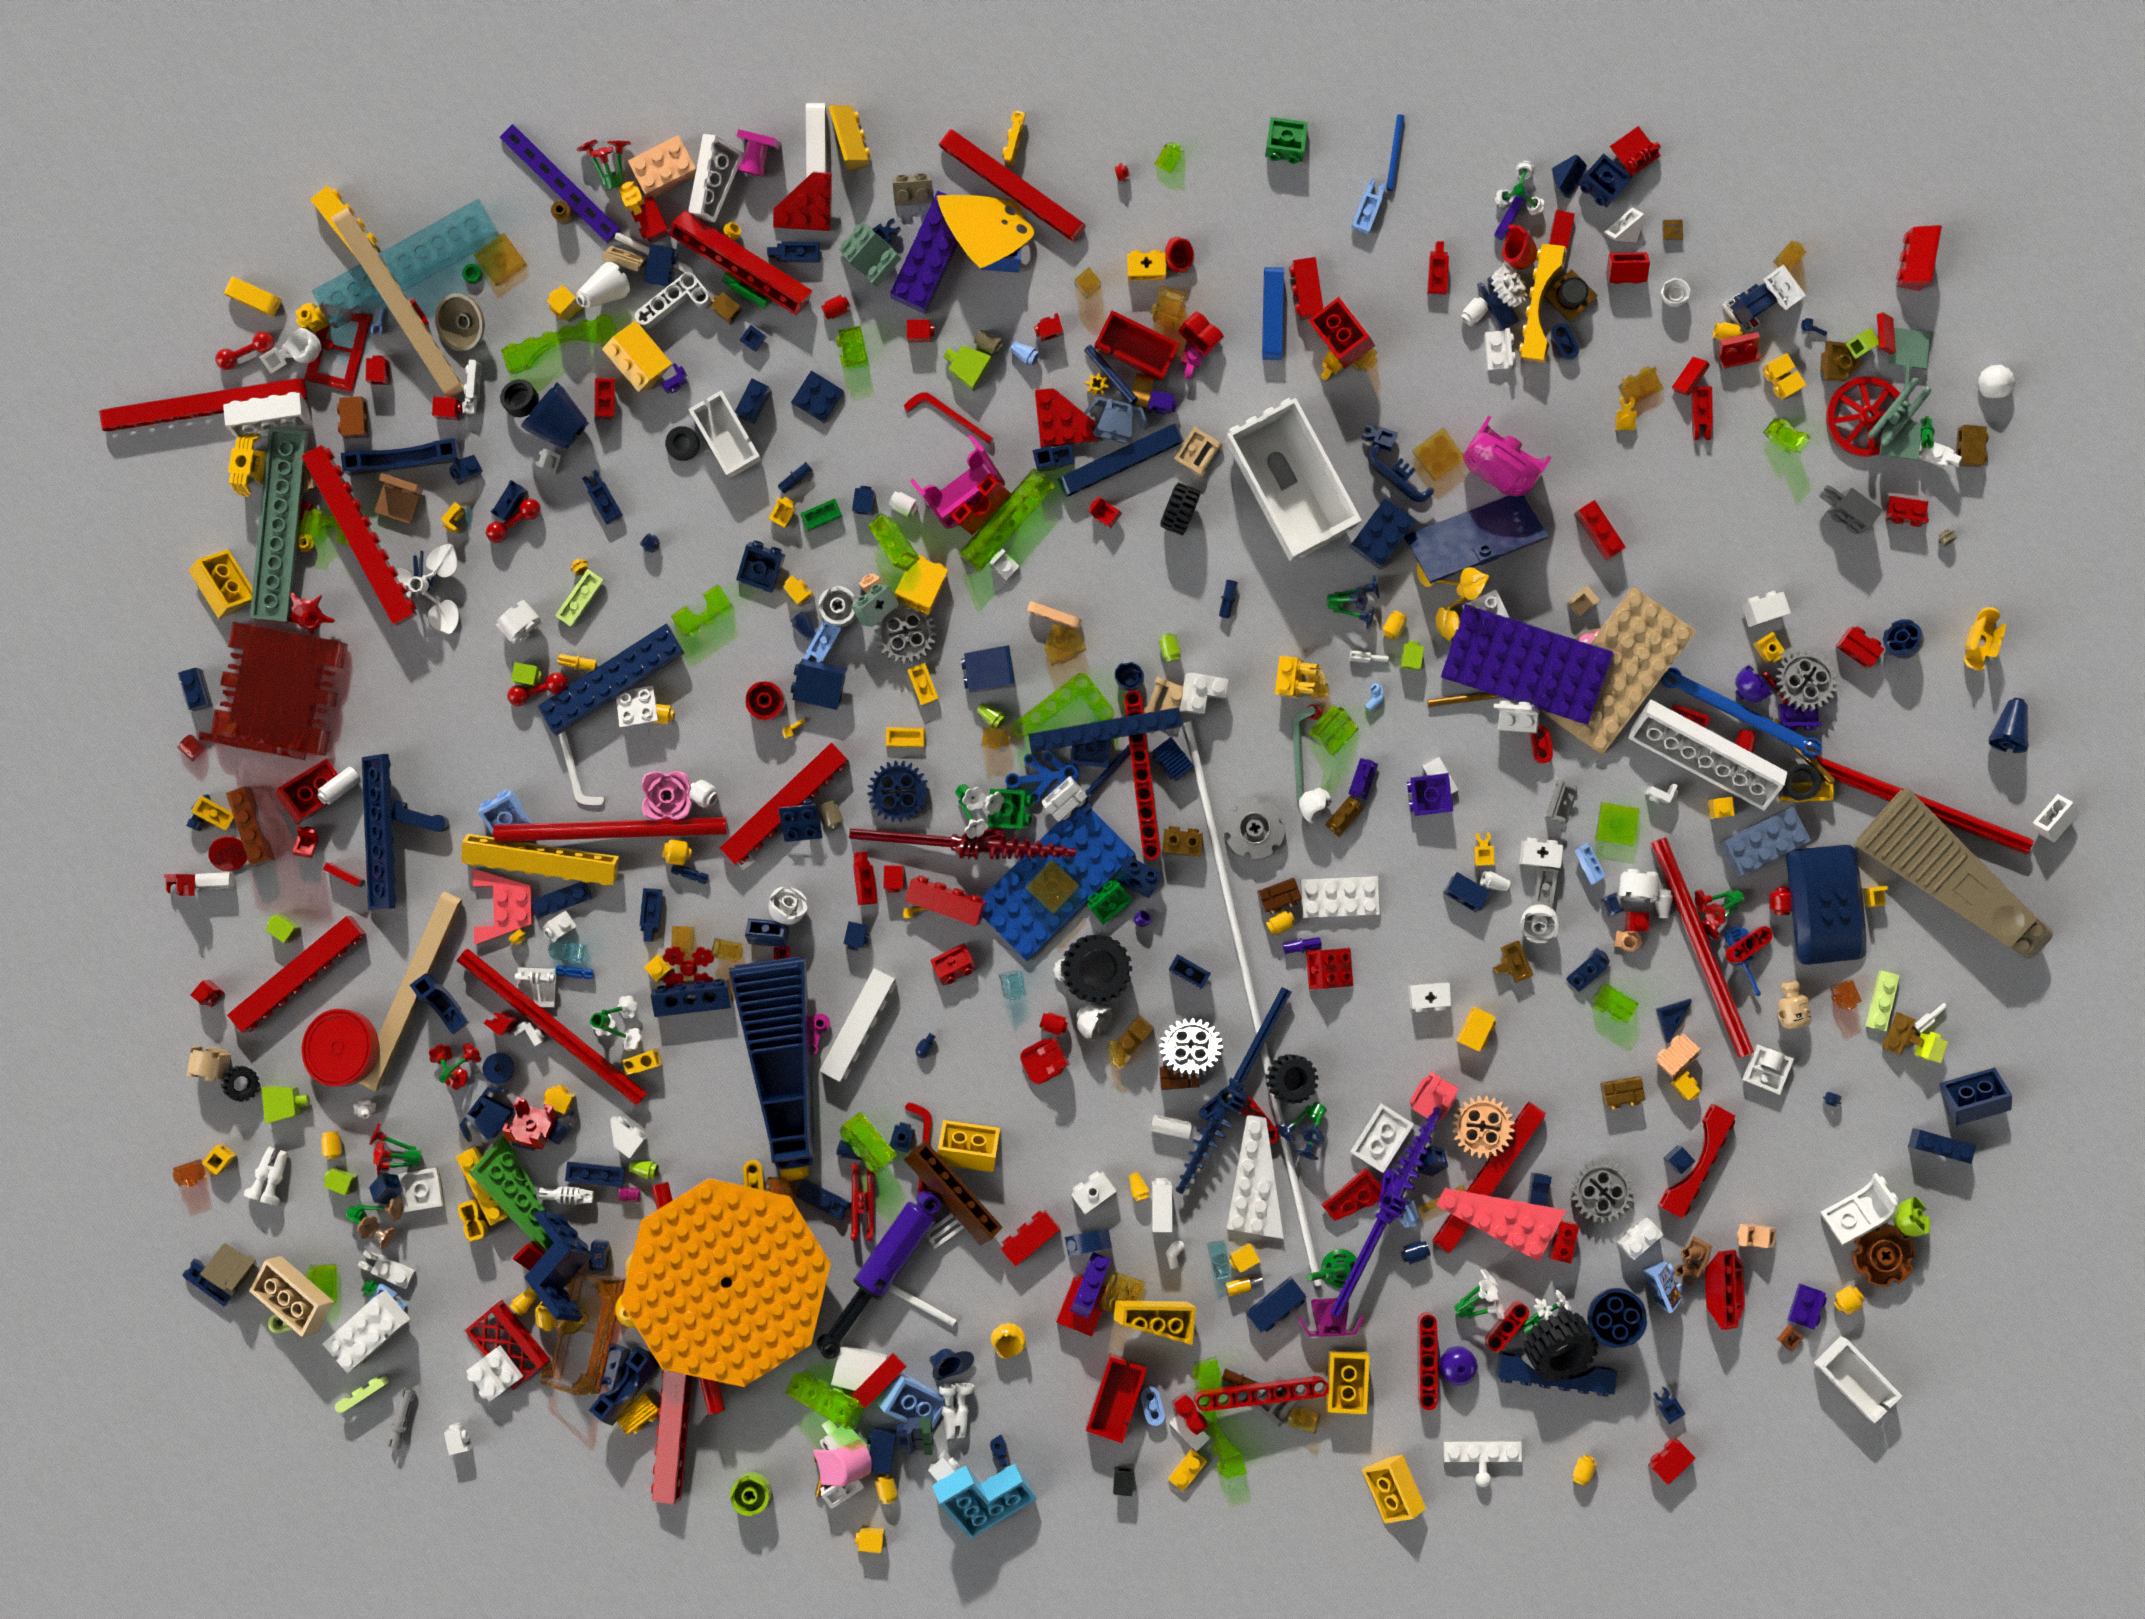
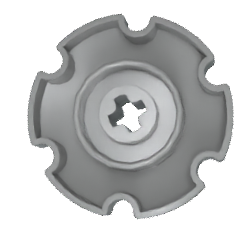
M1247 798L1236 803V812L1229 811L1223 825V832L1230 835V839L1226 841L1228 846L1241 857L1245 853H1249L1251 859H1261L1273 853L1272 846H1280L1285 835V824L1279 823V818L1282 816L1279 809L1267 800L1263 804L1258 803V798ZM1252 823H1254L1255 826H1259L1257 834H1254V831L1249 830V828L1252 827Z

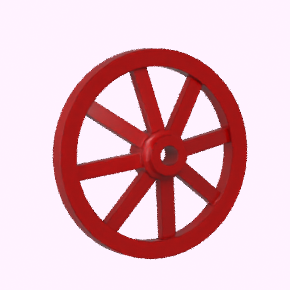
M1866 376L1852 379L1834 392L1827 406L1826 424L1832 439L1841 449L1860 457L1880 455V447L1875 448L1874 438L1870 439L1868 433L1874 427L1873 424L1876 425L1880 420L1878 418L1882 417L1886 412L1877 410L1886 396L1889 394L1895 401L1900 395V392L1893 385L1883 379ZM1866 384L1883 389L1872 406ZM1859 385L1864 407L1843 395V393L1849 388ZM1838 400L1858 411V414L1834 418ZM1867 412L1871 414V418L1867 416ZM1858 420V425L1844 440L1838 432L1836 424ZM1864 426H1867L1868 449L1858 448L1850 444Z

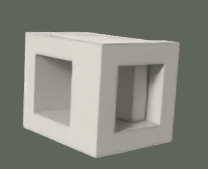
M461 1423L450 1425L449 1429L444 1432L449 1455L465 1452L472 1448V1443H467L469 1441L468 1431L464 1430V1425L461 1426Z

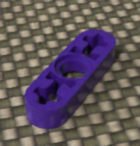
M1515 196L1494 237L1500 240L1504 239L1509 230L1508 226L1512 225L1526 200L1525 198Z

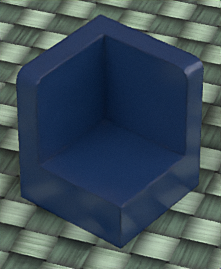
M1431 1145L1427 1147L1428 1154H1422L1420 1157L1424 1165L1417 1167L1419 1173L1432 1177L1447 1168L1448 1162L1445 1150Z

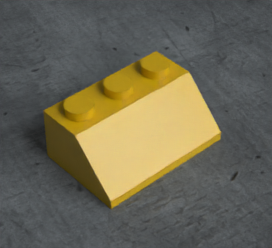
M828 106L847 171L869 166L868 159L871 158L869 148H864L863 141L866 140L864 131L858 128L857 123L861 122L858 111L854 112L852 106Z
M637 321L632 322L614 335L602 349L638 392L650 390L673 365Z
M229 549L197 559L188 570L218 619L231 615L251 603L253 587Z
M943 1120L937 1154L948 1166L994 1172L1000 1128Z
M1403 1455L1388 1457L1362 1469L1385 1524L1414 1519L1426 1509Z

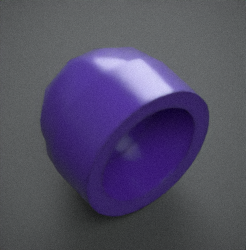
M1141 910L1135 915L1134 922L1137 926L1145 927L1151 922V917L1146 911Z

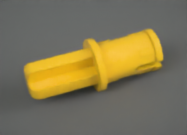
M560 654L557 664L574 667L575 670L583 669L593 672L596 668L597 660L582 658L580 655L574 657Z

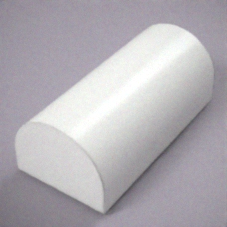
M232 872L195 874V890L197 891L235 888V878Z
M1154 1115L1151 1131L1189 1139L1192 1125L1191 1122Z

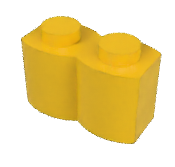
M477 1199L459 1204L458 1213L464 1223V1234L468 1241L471 1242L488 1236V1223L483 1217V1211Z

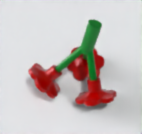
M471 1043L462 1046L464 1055L451 1068H447L445 1063L446 1060L452 1058L449 1045L438 1044L428 1052L431 1063L442 1064L444 1072L440 1075L439 1081L447 1086H451L453 1090H458L460 1087L467 1085L466 1078L468 1077V1072L462 1070L460 1065L469 1060L473 1063L481 1062L482 1060L480 1052Z

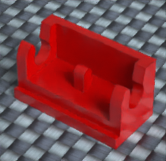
M595 378L594 420H600L601 418L611 420L614 417V379Z
M164 874L167 893H171V885L175 884L177 896H195V874Z
M502 1011L501 1014L494 1012V1016L498 1018L493 1020L486 1019L483 1024L499 1036L509 1035L520 1019L513 1017L506 1011Z

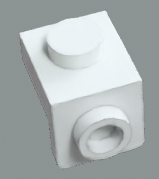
M1670 784L1667 793L1651 786L1647 788L1645 795L1650 796L1649 800L1659 804L1660 801L1670 803L1675 800L1678 794L1676 790L1678 785Z
M564 911L548 921L543 926L545 936L554 943L577 926L567 911Z
M525 1021L516 1027L518 1030L513 1032L515 1036H518L526 1031L534 1046H539L545 1042L543 1038L545 1037L544 1032L532 1022L527 1023Z

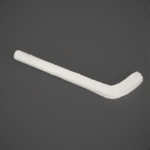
M619 232L615 234L614 239L649 255L650 247L632 240ZM677 261V264L673 266L684 273L694 274L692 268L682 262ZM692 279L685 282L686 287H691L694 284Z
M563 731L559 736L575 799L586 805H603V797L583 795L566 731Z
M894 1284L888 1290L952 1327L954 1326L956 1319Z

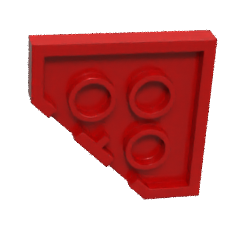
M813 171L773 209V228L830 231L832 172Z
M1054 388L1035 390L1041 448L1097 442V437L1093 435L1096 427L1093 419L1085 415L1083 411Z

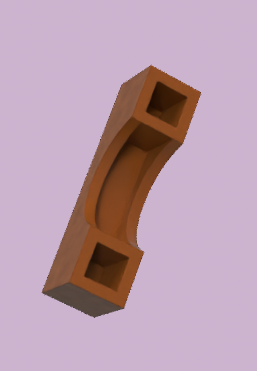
M241 787L227 792L226 796L250 866H259L275 860L270 843L263 835L257 820V804L252 789L250 787Z

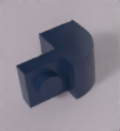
M1071 444L1056 448L1048 446L1032 450L1037 471H1051L1059 467L1075 464Z
M1109 1229L1065 1237L1068 1256L1112 1248Z

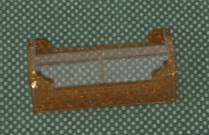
M580 1269L565 1286L569 1288V1298L578 1305L583 1318L579 1322L561 1320L552 1363L547 1364L542 1369L541 1384L576 1396L600 1393L602 1385L599 1382L600 1379H603L609 1355L608 1346L611 1345L617 1319L615 1305L618 1298L622 1295L625 1279Z

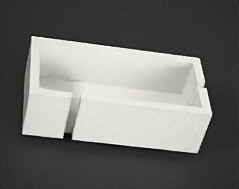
M721 390L707 398L711 405L710 407H707L704 401L688 410L725 474L730 479L762 461Z
M384 1290L323 1343V1346L333 1357L338 1356L336 1361L346 1373H349L405 1325L410 1318L392 1296Z
M1842 1336L1814 1362L1829 1377L1828 1379L1873 1423H1876L1887 1412L1885 1408L1879 1405L1880 1403L1891 1408L1902 1397L1852 1343Z

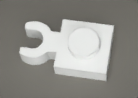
M283 344L280 351L274 347L259 358L271 374L287 364L284 360L286 357L292 358L290 353H286L285 344Z

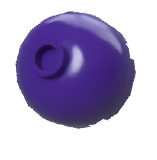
M1748 664L1735 678V685L1737 687L1735 693L1741 700L1746 699L1752 703L1762 702L1772 695L1771 690L1759 674L1752 672L1754 669Z
M1450 1347L1439 1358L1438 1367L1440 1374L1451 1385H1468L1477 1375V1360L1473 1353L1465 1347Z

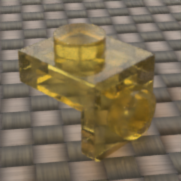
M1319 666V670L1313 669L1319 671L1318 676L1303 674L1306 682L1317 683V689L1311 688L1317 690L1315 695L1310 694L1311 699L1322 698L1330 693L1323 669Z
M1301 1407L1293 1408L1288 1417L1289 1427L1317 1433L1321 1414Z

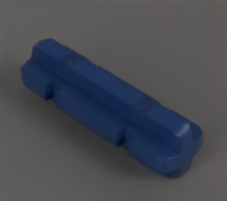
M673 864L671 868V873L680 874L682 877L693 881L698 880L702 884H706L709 878L708 874L699 873L697 870L682 867V865Z

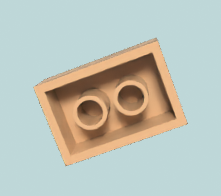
M679 135L628 160L646 197L651 195L656 197L694 178L696 174V168Z

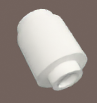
M1481 297L1478 299L1473 298L1462 311L1461 319L1469 326L1477 324L1488 311V303Z
M896 491L893 493L888 504L892 506L893 510L907 517L910 514L914 515L918 508L917 500Z

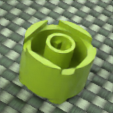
M746 1472L741 1475L734 1483L730 1492V1500L735 1511L744 1516H752L762 1512L771 1498V1484L760 1473ZM750 1491L754 1492L752 1497L748 1496Z

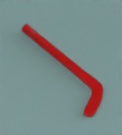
M927 392L916 394L904 404V408L908 412L919 403L926 401L988 444H991L994 439Z
M908 1102L905 1105V1109L922 1116L924 1119L922 1143L926 1141L930 1145L931 1113L922 1106ZM920 1177L918 1183V1194L921 1191L926 1190V1184L921 1180Z

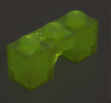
M312 509V512L305 510L300 533L323 540L325 532L329 528L335 527L338 531L336 542L350 547L333 514L326 516L323 515V511Z
M719 584L703 594L707 602V608L703 613L693 614L690 608L685 606L671 615V618L685 637L696 635L699 632V628L704 625L707 627L715 622V617L720 614L723 616L731 611L730 607L733 604Z

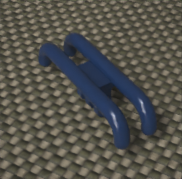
M1376 444L1372 447L1368 454L1369 465L1407 497L1415 502H1424L1433 495V488H1428L1425 492H1419L1406 482L1416 470L1411 468L1409 473H1407L1405 470L1410 464L1406 463L1401 468L1400 465L1404 460L1400 458L1395 466L1390 469L1377 458L1380 446Z

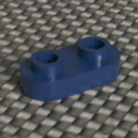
M1564 323L1556 324L1550 333L1552 341L1562 359L1573 360L1579 353V346L1568 325ZM1561 331L1563 333V337H1559L1557 335V332ZM1569 348L1571 350V354H1567L1565 352V349Z

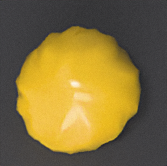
M1008 1322L1000 1324L993 1330L990 1339L1000 1358H1010L1025 1350L1026 1337L1020 1326Z

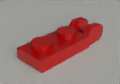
M1696 386L1692 391L1693 440H1699V426H1705V440H1711V425L1713 424L1712 386Z

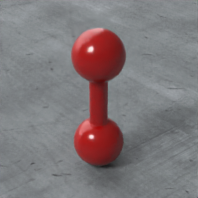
M258 332L254 335L252 343L236 351L226 348L219 350L215 356V362L219 368L231 370L237 365L238 358L255 350L259 353H266L274 347V339L267 332Z
M531 498L523 500L516 515L504 523L492 522L487 526L486 536L488 540L493 543L503 542L507 537V530L523 518L534 520L540 515V504Z
M558 672L552 673L547 677L544 684L528 689L521 685L511 687L508 690L507 699L511 705L520 707L527 703L529 696L547 690L553 694H559L566 690L568 681L563 674Z

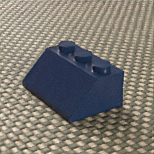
M1995 1067L1940 1083L1947 1112L1956 1126L2012 1109V1094Z

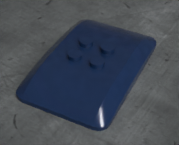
M1851 845L1794 849L1788 852L1786 862L1797 960L1801 964L1810 965L1862 959L1866 954V925L1861 878L1855 849Z

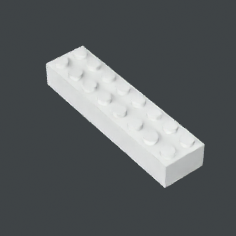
M1651 699L1631 727L1628 739L1764 811L1785 785L1787 771Z

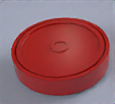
M346 1009L325 1011L318 1015L305 1031L301 1047L303 1063L312 1078L321 1084L335 1087L355 1085L371 1072L376 1063L379 1052L377 1032L370 1020L359 1012Z

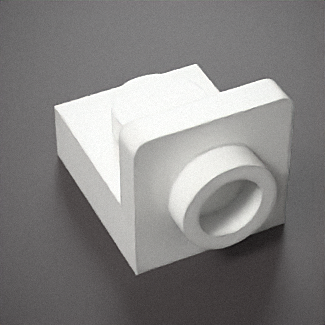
M1004 549L1000 552L996 550L990 557V565L1006 581L1020 567Z

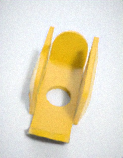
M247 433L237 437L235 448L231 450L228 472L230 473L229 484L234 492L244 497H248L251 494V489L248 486L250 477L263 485L266 451L253 450L254 442L261 438L258 433ZM256 456V465L254 466V472H252L253 458Z
M1987 607L1979 612L1975 623L1969 628L1966 638L1964 662L1968 667L1977 671L1984 670L1986 656L1994 658L1998 656L2006 624L2004 623L1994 630L1995 623L2000 617V612L1995 608ZM1982 635L1985 638V644L1982 647H1979L1978 645Z

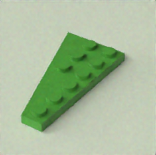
M502 1135L468 1173L545 1254L554 1242L534 1217L538 1210L543 1211L545 1208L542 1203H539L535 1195L537 1192L524 1167L520 1166L516 1158L517 1153L515 1149L511 1148L505 1136Z

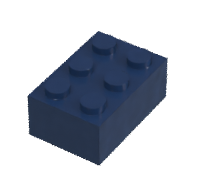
M1384 498L1349 548L1380 570L1416 520Z

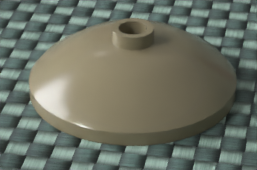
M463 293L449 294L440 301L436 310L435 323L438 334L443 342L457 351H467L476 347L480 343L485 330L483 312L478 303L472 297Z

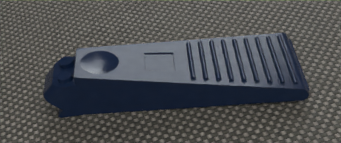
M797 956L735 965L734 968H729V974L767 1130L772 1163H775L776 1167L780 1169L810 1166L813 1163L814 1116L806 958Z

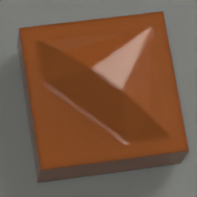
M1788 1325L1777 1340L1792 1352L1804 1337L1792 1326Z

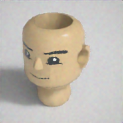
M1796 980L1782 982L1781 990L1784 992L1785 997L1780 998L1777 1003L1778 1018L1781 1025L1787 1029L1808 1026L1812 1020L1809 1000L1806 996L1799 995L1800 984Z

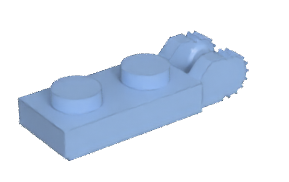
M1371 179L1367 191L1364 192L1351 226L1352 229L1365 234L1370 232L1386 184L1382 183L1378 190V195L1370 193L1375 185V180Z
M824 620L809 645L804 659L810 660L812 655L817 658L816 662H823L842 628L831 625Z

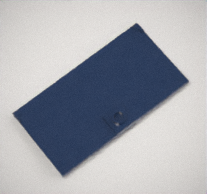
M1523 495L1518 497L1506 496L1404 536V539L1431 584L1460 573L1465 568L1484 565L1499 559V557L1549 539Z

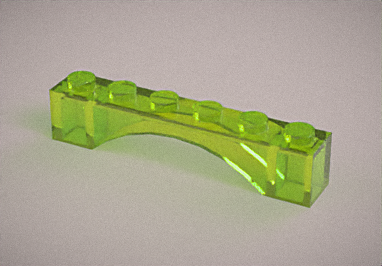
M601 314L595 320H582L576 326H564L560 328V331L554 333L548 331L538 338L529 337L519 344H507L505 348L501 349L507 371L513 375L529 370L544 352L556 345L570 341H586L604 346L618 332L611 315Z
M1212 1357L1194 1362L1195 1368H1192L1194 1380L1198 1379L1200 1387H1196L1197 1392L1218 1388L1222 1376L1217 1358ZM1204 1396L1202 1398L1204 1399V1403L1206 1404L1208 1402V1397ZM1203 1411L1204 1417H1208L1210 1422L1207 1428L1209 1437L1213 1436L1215 1441L1214 1444H1211L1214 1456H1219L1220 1462L1216 1463L1219 1475L1223 1474L1224 1479H1229L1247 1474L1242 1452L1224 1435L1217 1421L1216 1411Z

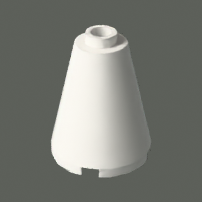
M606 262L577 291V303L584 308H590L626 297L630 291L627 276L625 273L621 274L618 271V268H620L618 265Z

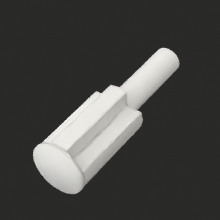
M1350 651L1349 661L1369 663L1370 661L1388 662L1389 657L1371 655V652Z
M1943 1003L1931 1014H1925L1915 1023L1914 1030L1919 1034L1924 1032L1935 1022L1934 1018L1947 1008V1005Z

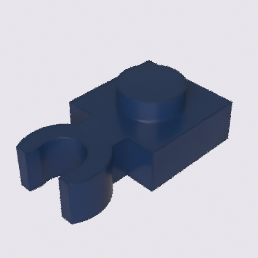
M892 218L885 227L880 223L872 230L889 243L892 241L890 235L898 234L901 228H891V225L895 223L894 218Z
M1366 425L1365 431L1370 434L1362 433L1361 439L1364 441L1373 440V446L1377 444L1381 449L1391 452L1398 432L1380 427L1377 431L1373 426Z
M1663 1386L1664 1395L1662 1397H1659L1656 1392L1653 1395L1655 1399L1662 1402L1657 1407L1668 1424H1671L1686 1413L1674 1396L1669 1399V1391Z

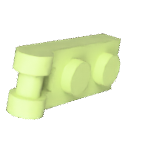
M386 1375L382 1378L376 1376L368 1382L370 1386L365 1389L361 1386L352 1392V1398H343L335 1404V1410L339 1413L348 1410L390 1381Z

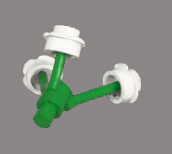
M1529 161L1518 163L1516 170L1520 178L1519 184L1514 186L1512 192L1507 189L1497 191L1495 201L1501 208H1507L1508 205H1511L1514 195L1523 197L1528 201L1526 207L1529 214H1539L1544 209V200L1538 197L1530 198L1525 193L1523 186L1524 180L1533 176L1535 167Z

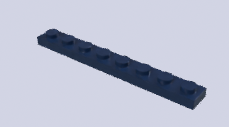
M1177 707L1031 733L1028 736L1031 753L1173 729L1183 727L1180 708Z

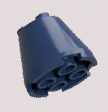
M556 382L554 387H551L533 408L532 412L521 424V427L543 440L568 450L577 438L575 435L580 436L589 422H587V418L564 387Z
M1611 1288L1602 1291L1592 1300L1587 1313L1589 1329L1598 1341L1611 1348H1621L1635 1344L1643 1336L1647 1327V1314L1643 1302L1634 1293L1622 1288ZM1607 1311H1612L1614 1315L1610 1316Z

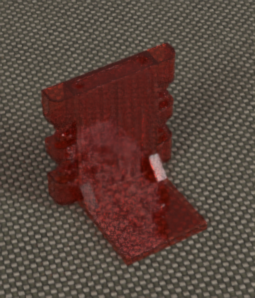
M232 622L227 647L243 651V654L230 653V657L242 659L241 665L228 664V669L238 670L239 674L222 671L220 686L236 689L235 692L223 690L222 693L225 696H234L233 704L226 701L220 703V706L232 709L231 712L215 709L210 734L200 732L199 740L300 760H306L307 753L326 756L331 731L313 728L312 725L313 723L325 725L326 723L322 719H314L315 712L321 714L328 713V709L316 707L317 704L336 707L338 693L320 689V686L333 688L331 682H323L321 680L323 674L332 677L336 673L324 670V666L343 669L348 644Z

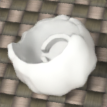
M305 328L292 332L285 343V349L297 362L304 364L315 361L322 350L317 336Z
M1992 365L1985 368L1980 373V377H1978L1979 390L1986 398L1996 399L2009 396L2014 390L2015 385L2013 372L2003 365Z
M1321 788L1305 792L1299 800L1301 815L1308 822L1316 824L1317 816L1326 811L1332 802V798L1326 790Z

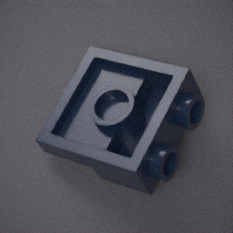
M1603 153L1578 182V185L1583 193L1593 196L1599 206L1604 205L1607 208L1632 179V176Z
M753 540V543L749 542L745 547L736 580L772 593L778 574L781 572L785 554L781 553L782 550L777 547L769 549L763 547L764 543Z

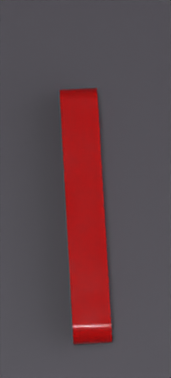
M1312 1376L1206 1389L1195 1393L1194 1402L1201 1411H1214L1319 1398L1328 1394L1329 1385L1322 1377ZM1322 1382V1389L1315 1391V1385ZM1298 1385H1304L1301 1393L1295 1392ZM1284 1387L1285 1392L1280 1396L1276 1395L1277 1389ZM1259 1390H1266V1394L1264 1397H1257V1393ZM1246 1392V1398L1238 1400L1239 1393ZM1226 1394L1227 1400L1223 1403L1219 1402V1396ZM1208 1397V1402L1205 1405L1199 1404L1200 1398Z

